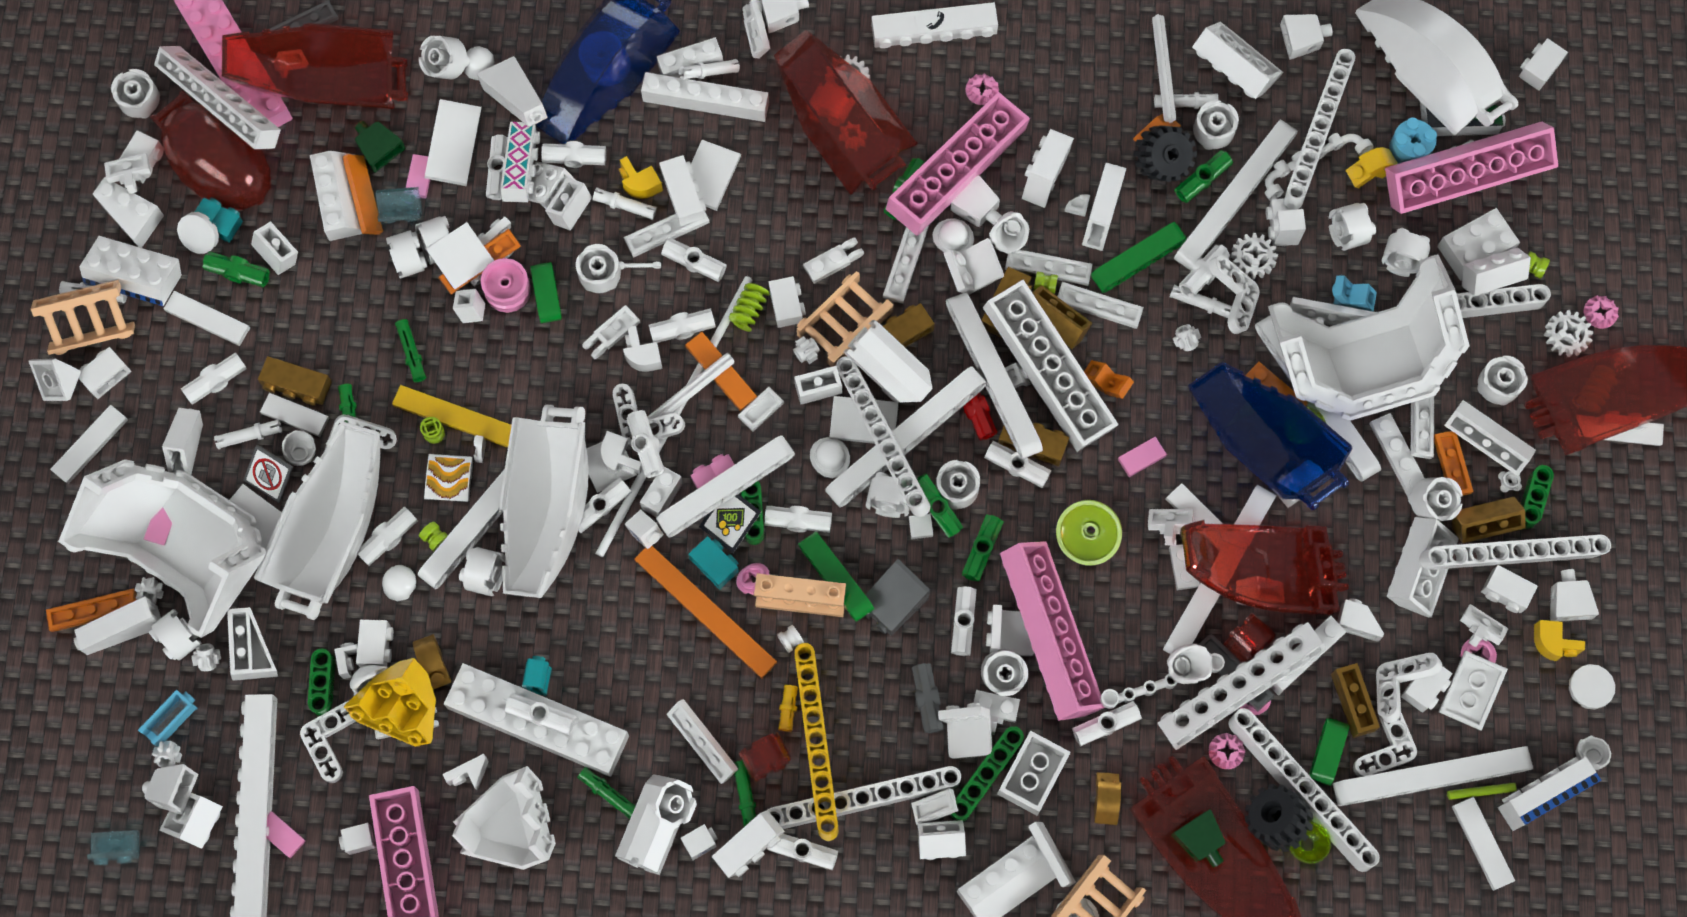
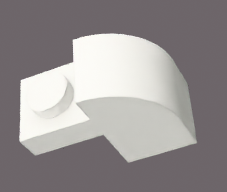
M636 326L627 327L629 335H625L627 348L623 349L628 364L642 372L663 369L657 342L640 345Z
M607 431L601 445V456L605 467L615 475L619 467L626 474H640L642 469L641 462L624 456L628 446V438Z

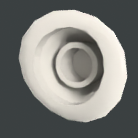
M955 218L939 222L932 234L933 242L944 253L949 250L960 253L972 247L974 243V235L969 225Z
M826 437L819 439L813 444L810 450V460L818 473L824 477L836 478L848 469L850 454L842 441Z

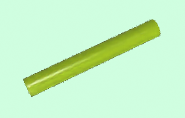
M1515 783L1450 790L1447 791V796L1449 800L1516 792L1517 787Z

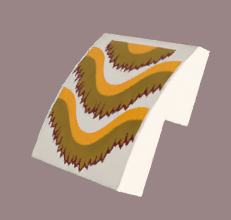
M429 454L424 499L468 502L470 498L473 457Z

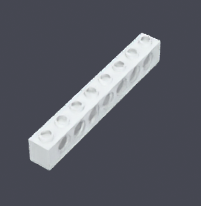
M159 46L154 64L158 69L252 148H275L281 129L182 47Z
M1308 622L1304 625L1300 624L1288 636L1278 638L1273 643V646L1267 650L1263 649L1257 652L1254 656L1255 658L1249 662L1239 664L1235 669L1236 671L1230 675L1221 676L1212 687L1202 689L1194 699L1184 701L1179 706V709L1173 713L1168 712L1163 715L1158 725L1175 750H1177L1326 650L1324 643ZM1294 644H1303L1301 649L1297 651L1292 650ZM1276 656L1284 657L1280 663H1273V659ZM1259 668L1265 669V671H1264V673H1263L1262 675H1260V676H1255V675H1254V672H1255L1257 669H1259ZM1239 681L1246 682L1245 686L1240 689L1235 688V685ZM1219 694H1227L1225 700L1217 701V696ZM1201 706H1208V710L1205 713H1198V709ZM1182 719H1189V723L1186 726H1179Z

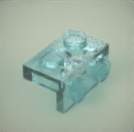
M419 187L376 190L375 194L379 212L378 222L393 223L397 220L411 222L421 218L422 205Z
M139 831L91 833V854H87V859L93 861L94 865H107L112 860H117L119 864L131 863V859H139Z

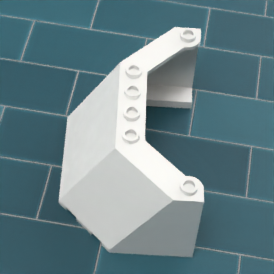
M1438 254L1421 261L1419 274L1397 307L1328 327L1292 311L1287 303H1277L1268 306L1296 398L1303 401L1307 400L1314 403L1316 407L1330 413H1337L1342 418L1351 421L1437 394L1445 377L1448 378L1457 365L1458 358L1469 347L1456 290Z
M125 459L84 476L58 541L71 552L87 550L127 557L131 562L144 568L149 574L162 580L165 585L171 586L185 599L190 617L187 624L188 629L192 634L200 638L215 630L266 555L265 548L261 547L262 538L260 532L255 528L257 523L255 517L185 471L176 470L175 473L166 472L164 467L146 464L145 467L136 466L134 461ZM162 508H164L172 522L165 546L144 540L150 520Z

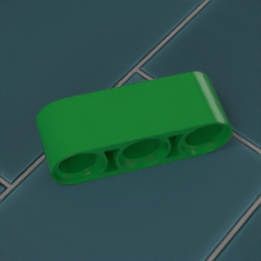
M552 262L531 265L540 323L562 320Z
M1547 465L1538 466L1528 477L1521 505L1525 509V513L1533 516V521L1528 520L1525 516L1524 529H1531L1542 518L1554 477L1553 470ZM1537 474L1543 475L1545 481L1539 480ZM1531 493L1536 494L1539 497V501H1535Z
M757 481L749 486L757 489L755 494L746 493L748 488L742 491V497L761 511L750 530H759L760 534L756 537H751L748 531L745 535V540L751 545H758L764 539L761 485Z
M322 648L314 651L311 656L308 707L317 716L332 710L335 678V658L329 651ZM323 656H328L327 663L319 665V659ZM326 678V684L323 687H317L318 680ZM319 700H325L323 708L315 709V705Z
M1329 717L1326 718L1309 773L1313 780L1332 785L1348 735L1349 724Z

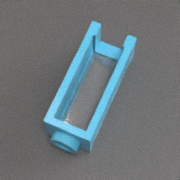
M176 690L138 731L149 738L153 745L158 747L160 741H166L198 709L193 704L195 699L186 691L182 694Z

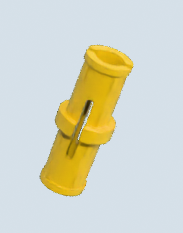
M784 685L783 700L779 707L781 716L778 730L793 731L794 713L797 712V686Z

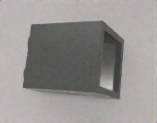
M897 559L867 592L866 596L875 610L867 614L866 617L868 619L872 617L877 622V628L883 634L888 633L892 636L929 600L930 589Z

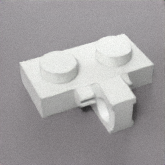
M146 152L104 163L108 183L120 181L121 184H125L129 194L137 192L136 181L140 180L141 175L151 173L149 157Z
M1149 509L1148 530H1160V534H1164L1165 545H1174L1175 534H1180V530H1193L1194 509Z
M1471 604L1460 619L1462 623L1470 628L1469 631L1473 633L1468 643L1474 647H1477L1482 639L1499 645L1508 631L1507 627Z
M976 690L974 703H980L982 707L990 710L991 734L994 735L997 723L1003 724V720L1016 722L1020 699Z

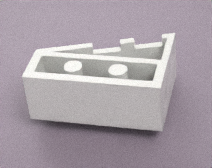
M1050 129L1047 137L1043 135L1039 144L1041 149L1040 151L1036 150L1032 158L1034 164H1029L1025 172V176L1028 178L1022 195L1023 200L1043 208L1046 207L1050 191H1053L1054 183L1061 173L1074 138Z
M106 177L103 178L93 193L101 206L139 248L143 247L164 217L158 206L135 193L129 194L126 188L115 182L108 183Z
M251 608L228 609L230 673L232 681L278 677L277 670Z

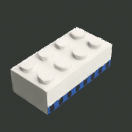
M98 236L79 266L83 283L94 286L119 280L121 285L120 294L164 306L182 275L179 259L102 236Z
M1575 757L1559 766V769L1556 768L1540 777V780L1537 779L1521 788L1522 792L1518 790L1502 799L1504 804L1499 806L1498 809L1512 831L1600 782L1601 779L1587 757L1581 760Z

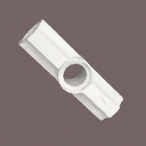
M496 135L491 138L490 158L487 162L486 197L492 200L502 199L500 188L508 137L504 135ZM497 165L503 166L499 170H494V167Z
M569 141L566 144H543L542 163L564 164L571 168H579L583 165H605L606 146L584 145L578 141Z
M672 238L666 241L661 252L663 256L686 266L690 272H698L717 282L722 279L727 267L726 264L702 253L699 248L689 247ZM692 257L699 258V260L694 263L689 261V259Z
M1215 245L1204 258H1199L1195 262L1190 273L1179 284L1178 288L1182 295L1187 298H1193L1205 284L1209 285L1214 280L1215 276L1209 269V262L1220 255L1229 259L1230 254L1226 247Z
M711 308L691 314L686 312L678 313L669 320L649 325L653 343L674 338L677 340L687 339L696 332L716 327Z
M235 352L219 364L205 367L200 372L199 377L182 387L181 390L193 405L211 392L216 393L224 389L229 380L247 368Z
M645 411L632 412L626 418L633 437L631 447L634 451L638 452L645 477L659 476L664 471L658 452L659 440L652 434Z
M995 441L991 443L984 457L1008 470L1012 476H1020L1043 488L1051 473L1050 469L1027 457L1021 459L1017 452ZM1020 461L1023 463V467L1016 468L1012 462Z
M620 477L602 492L594 495L585 505L578 530L580 533H583L602 516L607 515L614 506L632 493ZM604 500L606 502L605 508L600 511L596 510L595 504L597 501Z
M767 506L764 525L783 527L793 532H806L810 530L830 533L832 513L811 511L802 506H791L790 508Z
M403 507L388 522H383L375 528L372 537L361 546L358 555L370 566L386 550L390 551L396 547L402 539L401 536L416 524L418 520L407 508Z
M957 587L951 654L959 656H970L977 591V589L972 587ZM960 617H967L970 623L963 626L959 624L958 619Z
M513 693L508 698L505 707V713L567 735L572 731L576 719L575 715L549 707L543 702H535ZM539 709L546 710V715L542 719L535 718V713Z
M1132 701L1110 712H1104L1100 716L1072 728L1077 743L1081 747L1098 738L1111 735L1114 731L1141 720L1142 717L1137 705ZM1109 719L1112 722V728H1104L1101 720Z
M782 834L779 837L781 841L773 848L767 847L769 851L832 871L838 855L837 850L786 834ZM801 845H806L809 848V852L805 856H800L796 853L797 848Z

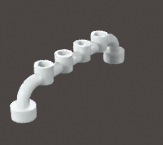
M1334 133L1327 139L1329 143L1324 145L1319 159L1332 150H1339L1348 142L1357 144L1355 150L1359 156L1372 150L1374 146L1369 139H1363L1356 134H1346L1340 137L1338 133ZM1301 151L1296 152L1292 156L1293 161L1288 164L1284 160L1278 161L1274 165L1275 170L1266 177L1265 186L1267 190L1265 195L1269 201L1277 199L1283 194V189L1279 184H1274V180L1278 177L1287 176L1295 169Z
M1213 653L1211 654L1212 672L1217 673L1222 670L1225 661L1220 654ZM1167 674L1164 679L1155 682L1149 680L1143 686L1134 689L1126 688L1119 694L1113 689H1107L1102 693L1100 701L1104 707L1114 708L1118 703H1130L1135 697L1141 695L1152 696L1156 690L1162 688L1173 689L1177 682L1173 679L1174 684H1169L1167 679L1173 678ZM1146 686H1152L1153 691H1148L1146 689ZM1126 692L1131 693V694H1132V698H1130V699L1127 698V697L1125 696V693H1126Z

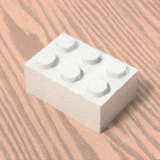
M1495 208L1444 236L1437 247L1461 281L1463 279L1464 264L1516 248L1520 241L1498 209Z
M1030 731L1003 781L998 795L1038 816L1071 752Z

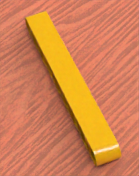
M801 643L795 649V661L819 836L823 840L831 841L837 837L839 829L815 651L810 644ZM803 653L811 655L808 659L800 658V655ZM805 674L813 675V678L810 680H804L802 677ZM808 695L816 696L814 701L805 700ZM817 716L819 720L811 723L808 721V718ZM814 737L822 739L819 744L810 742ZM819 758L825 761L821 766H817L813 762ZM820 780L828 782L827 786L823 788L818 787L816 784ZM822 802L831 804L830 808L826 810L821 809L819 805ZM825 824L834 826L830 832L823 831L822 827Z

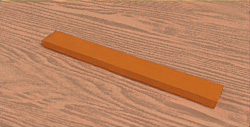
M653 546L649 549L645 548L634 559L761 679L777 664V661Z

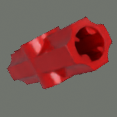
M979 392L963 408L968 420L972 421L979 440H987L996 435L997 430L989 414L990 409L987 400Z

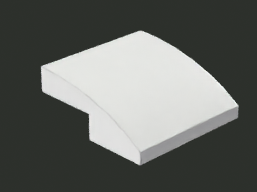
M602 442L587 448L588 474L597 493L603 491L619 477L625 481L637 475L636 473L633 475L626 474L621 471L622 468L620 467L616 475L611 473L605 467L602 460ZM625 451L624 456L629 457Z

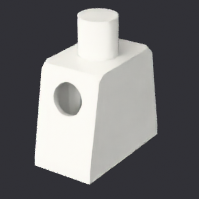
M760 0L768 33L797 23L799 21L798 10L809 8L808 0Z
M1315 14L1284 15L1280 24L1289 60L1321 49L1324 42L1323 37L1332 36L1333 33L1331 24L1320 25L1318 16Z
M979 175L951 202V211L977 227H980L986 220L995 225L998 219L1002 217L996 211L999 207V198Z
M1574 569L1562 570V582H1557L1551 587L1550 621L1590 620L1599 615L1589 582L1587 580L1576 581Z
M184 764L158 768L155 770L151 781H146L142 786L145 799L159 808L183 814L199 774Z

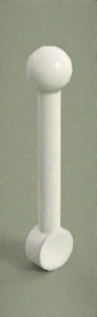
M619 262L621 270L637 267L661 268V262Z

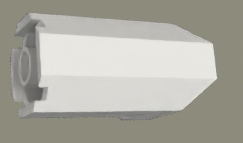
M872 320L869 323L871 327L869 329L864 327L848 344L850 349H845L844 353L874 380L894 402H921L933 389L929 370L876 320Z
M653 774L643 787L615 856L634 867H640L647 872L660 875L680 824H685L691 820L697 805L695 798H692V786L678 779Z

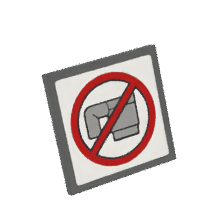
M256 445L243 481L279 503L281 502L293 466L261 446Z

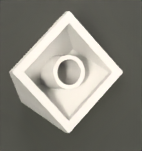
M57 359L29 360L43 401H68L71 399L81 373L80 370Z

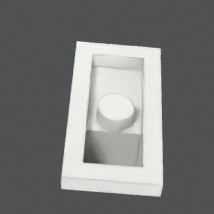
M482 754L444 773V779L449 786L452 784L458 786L464 783L466 777L469 776L474 788L478 791L489 761L485 754Z

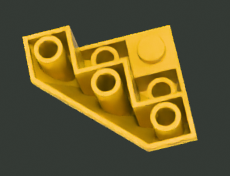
M415 658L399 661L377 674L344 706L351 718L358 723L416 747L432 742L436 698L428 673Z

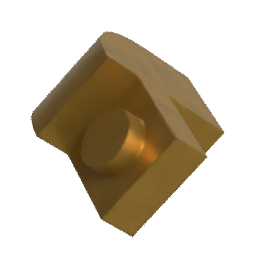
M434 634L414 641L413 647L417 661L428 673L432 688L436 689L451 683V678Z
M1097 772L1094 805L1095 823L1117 825L1121 801L1119 774Z

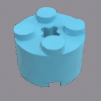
M1409 118L1397 127L1390 141L1389 149L1398 164L1430 155L1436 146L1437 133L1426 122L1416 118Z

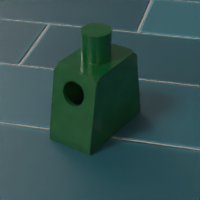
M360 121L355 126V130L359 133L355 138L356 144L374 173L406 149L403 141L378 121L370 127L365 121Z
M1210 809L1171 834L1195 862L1206 857L1213 868L1224 862L1217 849L1226 844Z

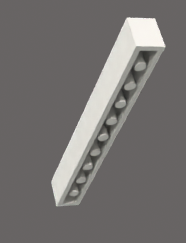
M273 694L245 695V701L242 702L241 706L244 723L240 726L243 746L239 748L242 768L238 770V781L241 782L240 791L237 792V804L240 806L239 813L236 814L235 824L238 827V836L234 839L237 859L233 861V872L236 873V881L232 883V896H235L234 905L231 906L230 916L267 917L270 841L266 836H269L267 815L272 811L277 698Z

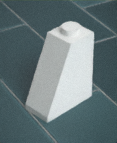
M178 408L162 446L168 472L175 473L176 470H181L190 475L192 474L203 427L199 410Z

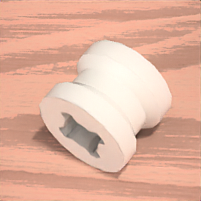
M790 625L787 631L777 634L788 653L793 651L796 645L804 643L793 625Z

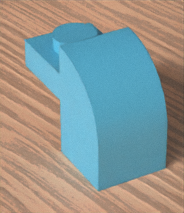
M1336 276V282L1332 287L1335 305L1374 312L1377 292L1370 284H1352L1345 276Z

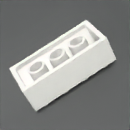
M1221 21L1206 27L1192 47L1196 50V54L1199 57L1211 62L1215 70L1227 75L1231 83L1242 87L1244 93L1251 98L1256 99L1262 96L1284 73Z
M326 151L310 155L324 232L329 241L362 234L342 158L349 153Z
M1415 517L1399 563L1395 569L1392 583L1389 586L1387 597L1400 607L1432 618L1449 568L1425 569L1420 564L1419 557L1423 551L1432 547L1457 545L1459 538L1437 519ZM1431 553V559L1433 562H1436L1435 556Z
M1031 836L960 887L957 893L974 917H1002L1054 880L1056 876L1036 840Z

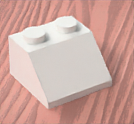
M191 793L183 814L169 811L160 831L203 848L210 837V831L214 823L220 817V811L223 806Z

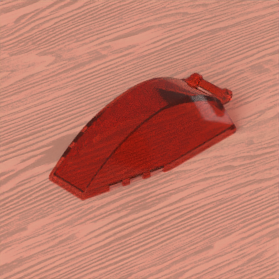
M307 23L303 24L302 27L290 28V26H285L280 30L270 31V29H263L262 32L249 34L248 31L222 35V77L252 90L309 103L395 109L393 100H408L405 73L408 60L401 57H392V30ZM392 67L397 68V90H392Z
M807 30L774 54L803 131L850 195L854 194L863 180L874 191L877 189L876 186L900 167L904 168L907 166L898 153L916 146L918 143L870 79ZM893 157L896 159L872 179L869 177Z

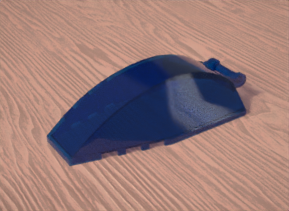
M603 0L565 48L541 100L548 118L536 123V127L561 144H566L569 141H574L584 133L586 128L594 121L598 122L601 116L608 110H613L617 107V103L622 99L631 96L644 80L645 72L649 73L657 63V56L664 54L680 33L677 26L664 14L672 0H655L660 3L657 7L646 0Z
M1224 362L1219 363L1188 385L1190 392L1224 447L1282 499H1300L1310 509L1315 510L1319 507L1318 504L1341 487L1345 488L1349 485L1348 479L1340 472V469L1352 451V445L1294 396L1281 394L1277 388L1273 386L1269 388L1261 384V381L1257 378L1252 380L1244 376V372ZM1330 479L1335 480L1315 496L1310 495Z

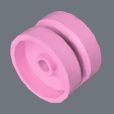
M507 258L498 259L488 264L482 272L480 281L483 293L490 306L497 311L506 313L517 311L524 307L530 299L531 285L527 272L517 261Z

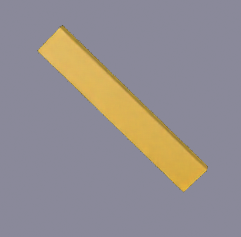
M400 385L392 403L394 407L424 418L436 417L443 425L474 436H483L485 440L508 448L511 424Z

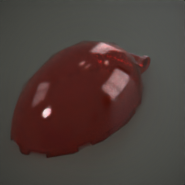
M183 90L179 92V96L155 116H150V119L162 130V145L169 165L182 183L202 199L210 200V198L219 201L223 208L228 209L231 207L235 210H245L253 205L263 204L264 197L271 188V170L262 149L252 148L199 102H194Z

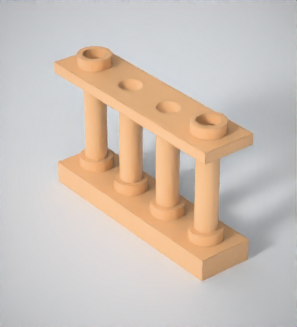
M857 271L853 275L849 274L842 281L843 285L808 318H803L797 325V336L799 338L807 333L828 352V365L830 367L836 366L840 358L847 356L844 350L850 349L848 344L864 327L869 329L871 327L869 323L872 320H876L881 324L893 313L894 304L888 299L883 304L881 302L878 303L857 284L860 281V273ZM850 290L855 292L873 309V313L868 318L863 317L843 299ZM837 304L858 323V328L854 332L847 331L828 313L834 305ZM821 318L843 338L844 342L838 347L833 346L813 328Z
M119 280L33 300L31 306L32 314L34 317L40 315L44 317L53 342H49L48 355H61L71 349L115 338L125 339L134 334L135 323H125L116 299L120 296L121 291ZM104 299L108 301L117 325L105 329L95 306L96 301ZM84 305L87 307L95 331L82 333L74 312L76 306ZM62 310L66 313L74 334L73 337L61 339L52 315L53 312Z
M757 573L754 596H757L755 606L758 608L843 617L846 584Z
M1098 855L1051 917H1068L1071 913H1075L1079 917H1093L1081 907L1080 901L1085 895L1091 896L1114 917H1126L1133 907L1136 908L1144 900L1143 894L1146 890L1142 887H1136L1133 891L1109 871L1108 865L1111 860L1105 855ZM1099 877L1105 878L1128 898L1120 909L1095 889L1094 883Z

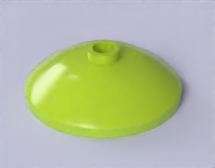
M1082 500L1073 503L1061 514L1056 527V537L1061 550L1068 558L1082 565H1098L1109 560L1117 552L1122 541V526L1117 514L1106 504L1096 500ZM1089 526L1095 528L1094 533L1088 531Z

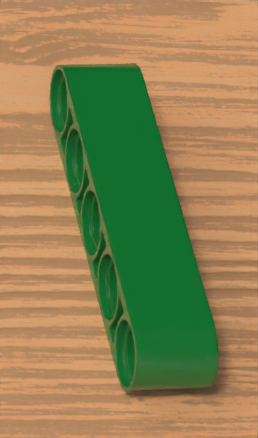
M1172 222L1098 267L1090 276L1101 292L1106 293L1181 247L1188 238L1178 224Z
M816 531L798 543L804 555L824 581L846 584L843 606L855 622L875 610L870 600Z
M1012 726L1005 730L992 748L991 753L987 755L955 799L957 806L961 805L966 808L967 814L964 816H958L955 812L950 814L954 821L963 820L964 822L970 817L1020 748L1024 739V734L1020 728ZM1014 733L1018 736L1019 741L1017 743H1010L1007 735ZM1001 751L1006 755V759L1002 762L997 761L994 758V753ZM988 769L992 772L993 777L986 780L981 776V771ZM969 788H977L980 795L977 798L970 797L967 792Z

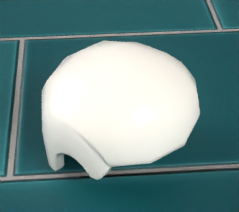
M477 46L470 48L466 52L469 57V65L465 67L464 73L469 78L479 80L477 73L494 66V55L488 49Z
M295 430L287 434L283 440L282 452L289 464L304 466L311 462L315 456L316 447L314 439L307 432Z
M395 565L388 569L382 581L383 591L386 596L395 601L408 599L416 588L415 573L404 565Z
M1592 735L1580 739L1575 752L1579 760L1587 757L1595 770H1599L1609 764L1611 751L1609 745L1603 739Z

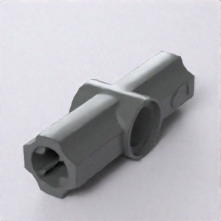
M931 663L913 666L912 673L916 688L915 698L917 708L921 713L924 733L941 731L944 728L938 716L940 698L938 688L935 687Z

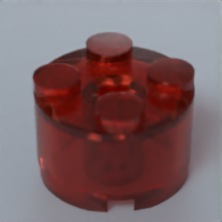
M1251 613L1244 620V624L1241 627L1237 626L1229 634L1230 637L1223 644L1241 663L1249 662L1255 658L1254 656L1257 652L1265 648L1267 643L1270 644L1274 640L1276 634L1258 616Z
M778 732L775 735L772 733L753 742L750 747L751 750L747 751L744 748L739 752L744 766L755 782L767 777V773L772 770L775 773L779 772L791 761V755Z

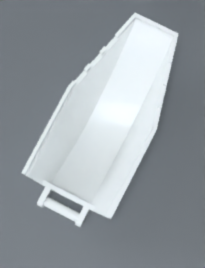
M1371 0L1356 10L1355 13L1367 32L1371 31L1376 38V46L1378 48L1381 47L1385 52L1387 63L1391 62L1396 69V77L1452 134L1457 135L1475 117L1484 126L1488 127L1494 123L1496 118L1508 110H1514L1518 107V100L1503 84L1496 66L1478 40L1443 11L1421 0ZM1499 101L1503 103L1490 113L1486 111Z
M546 404L542 410L541 421L518 417L512 419L500 497V510H503L504 523L500 524L501 531H504L505 545H501V552H505V565L502 566L504 594L542 598L561 571L573 547L582 520L588 490L589 469L585 443V422H583L585 419V409L583 407H575L574 409L556 408L553 405ZM555 416L572 417L571 423L553 422V418Z
M342 421L327 441L326 445L328 447L321 457L317 456L313 461L316 464L309 475L304 474L301 480L304 481L296 493L292 492L266 548V555L254 576L255 580L280 590L275 600L276 608L281 610L286 608L304 614L311 620H315L318 617L322 603L329 602L334 590L344 579L355 561L369 526L378 487L380 433ZM291 594L311 600L309 606L290 601Z

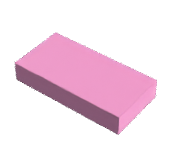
M413 154L405 188L406 196L427 198L430 179L425 178L428 156Z
M1154 437L1118 457V461L1128 477H1131L1163 459L1167 454L1157 438Z
M164 508L150 520L144 540L165 546L172 522Z
M272 811L267 815L269 836H266V838L286 856L291 858L304 844L305 840Z

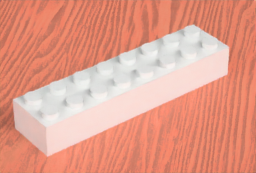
M1024 280L987 301L983 309L1066 436L1069 437V441L1077 452L1112 431L1118 425Z
M464 663L444 702L446 708L609 777L612 776L629 738L628 732ZM511 693L535 702H543L549 707L575 715L576 719L573 729L567 735L505 713L507 700ZM537 710L535 718L542 719L546 715V710Z

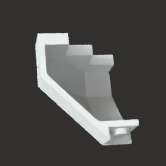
M528 766L502 776L453 821L456 828L452 836L462 846L460 854L522 870L550 859L556 843L554 835H550L547 822H550L547 804L542 803L540 791L543 790L540 779Z

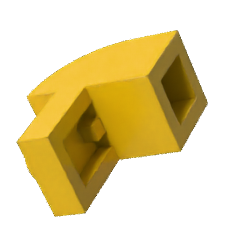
M1380 147L1359 156L1360 160L1345 171L1355 188H1360L1375 176L1383 179L1386 177L1385 168L1398 163L1390 149Z
M627 156L620 159L621 168H619V172L624 179L622 180L623 189L628 195L637 199H646L663 191L662 182L652 166L636 173Z
M1539 620L1534 624L1535 646L1545 658L1557 661L1563 657V653L1566 657H1576L1577 654L1585 650V641L1563 639V622Z

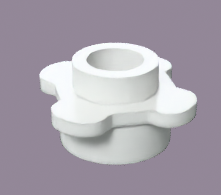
M1502 471L1498 474V478L1501 480L1500 489L1502 492L1521 490L1520 474L1517 476L1511 471Z

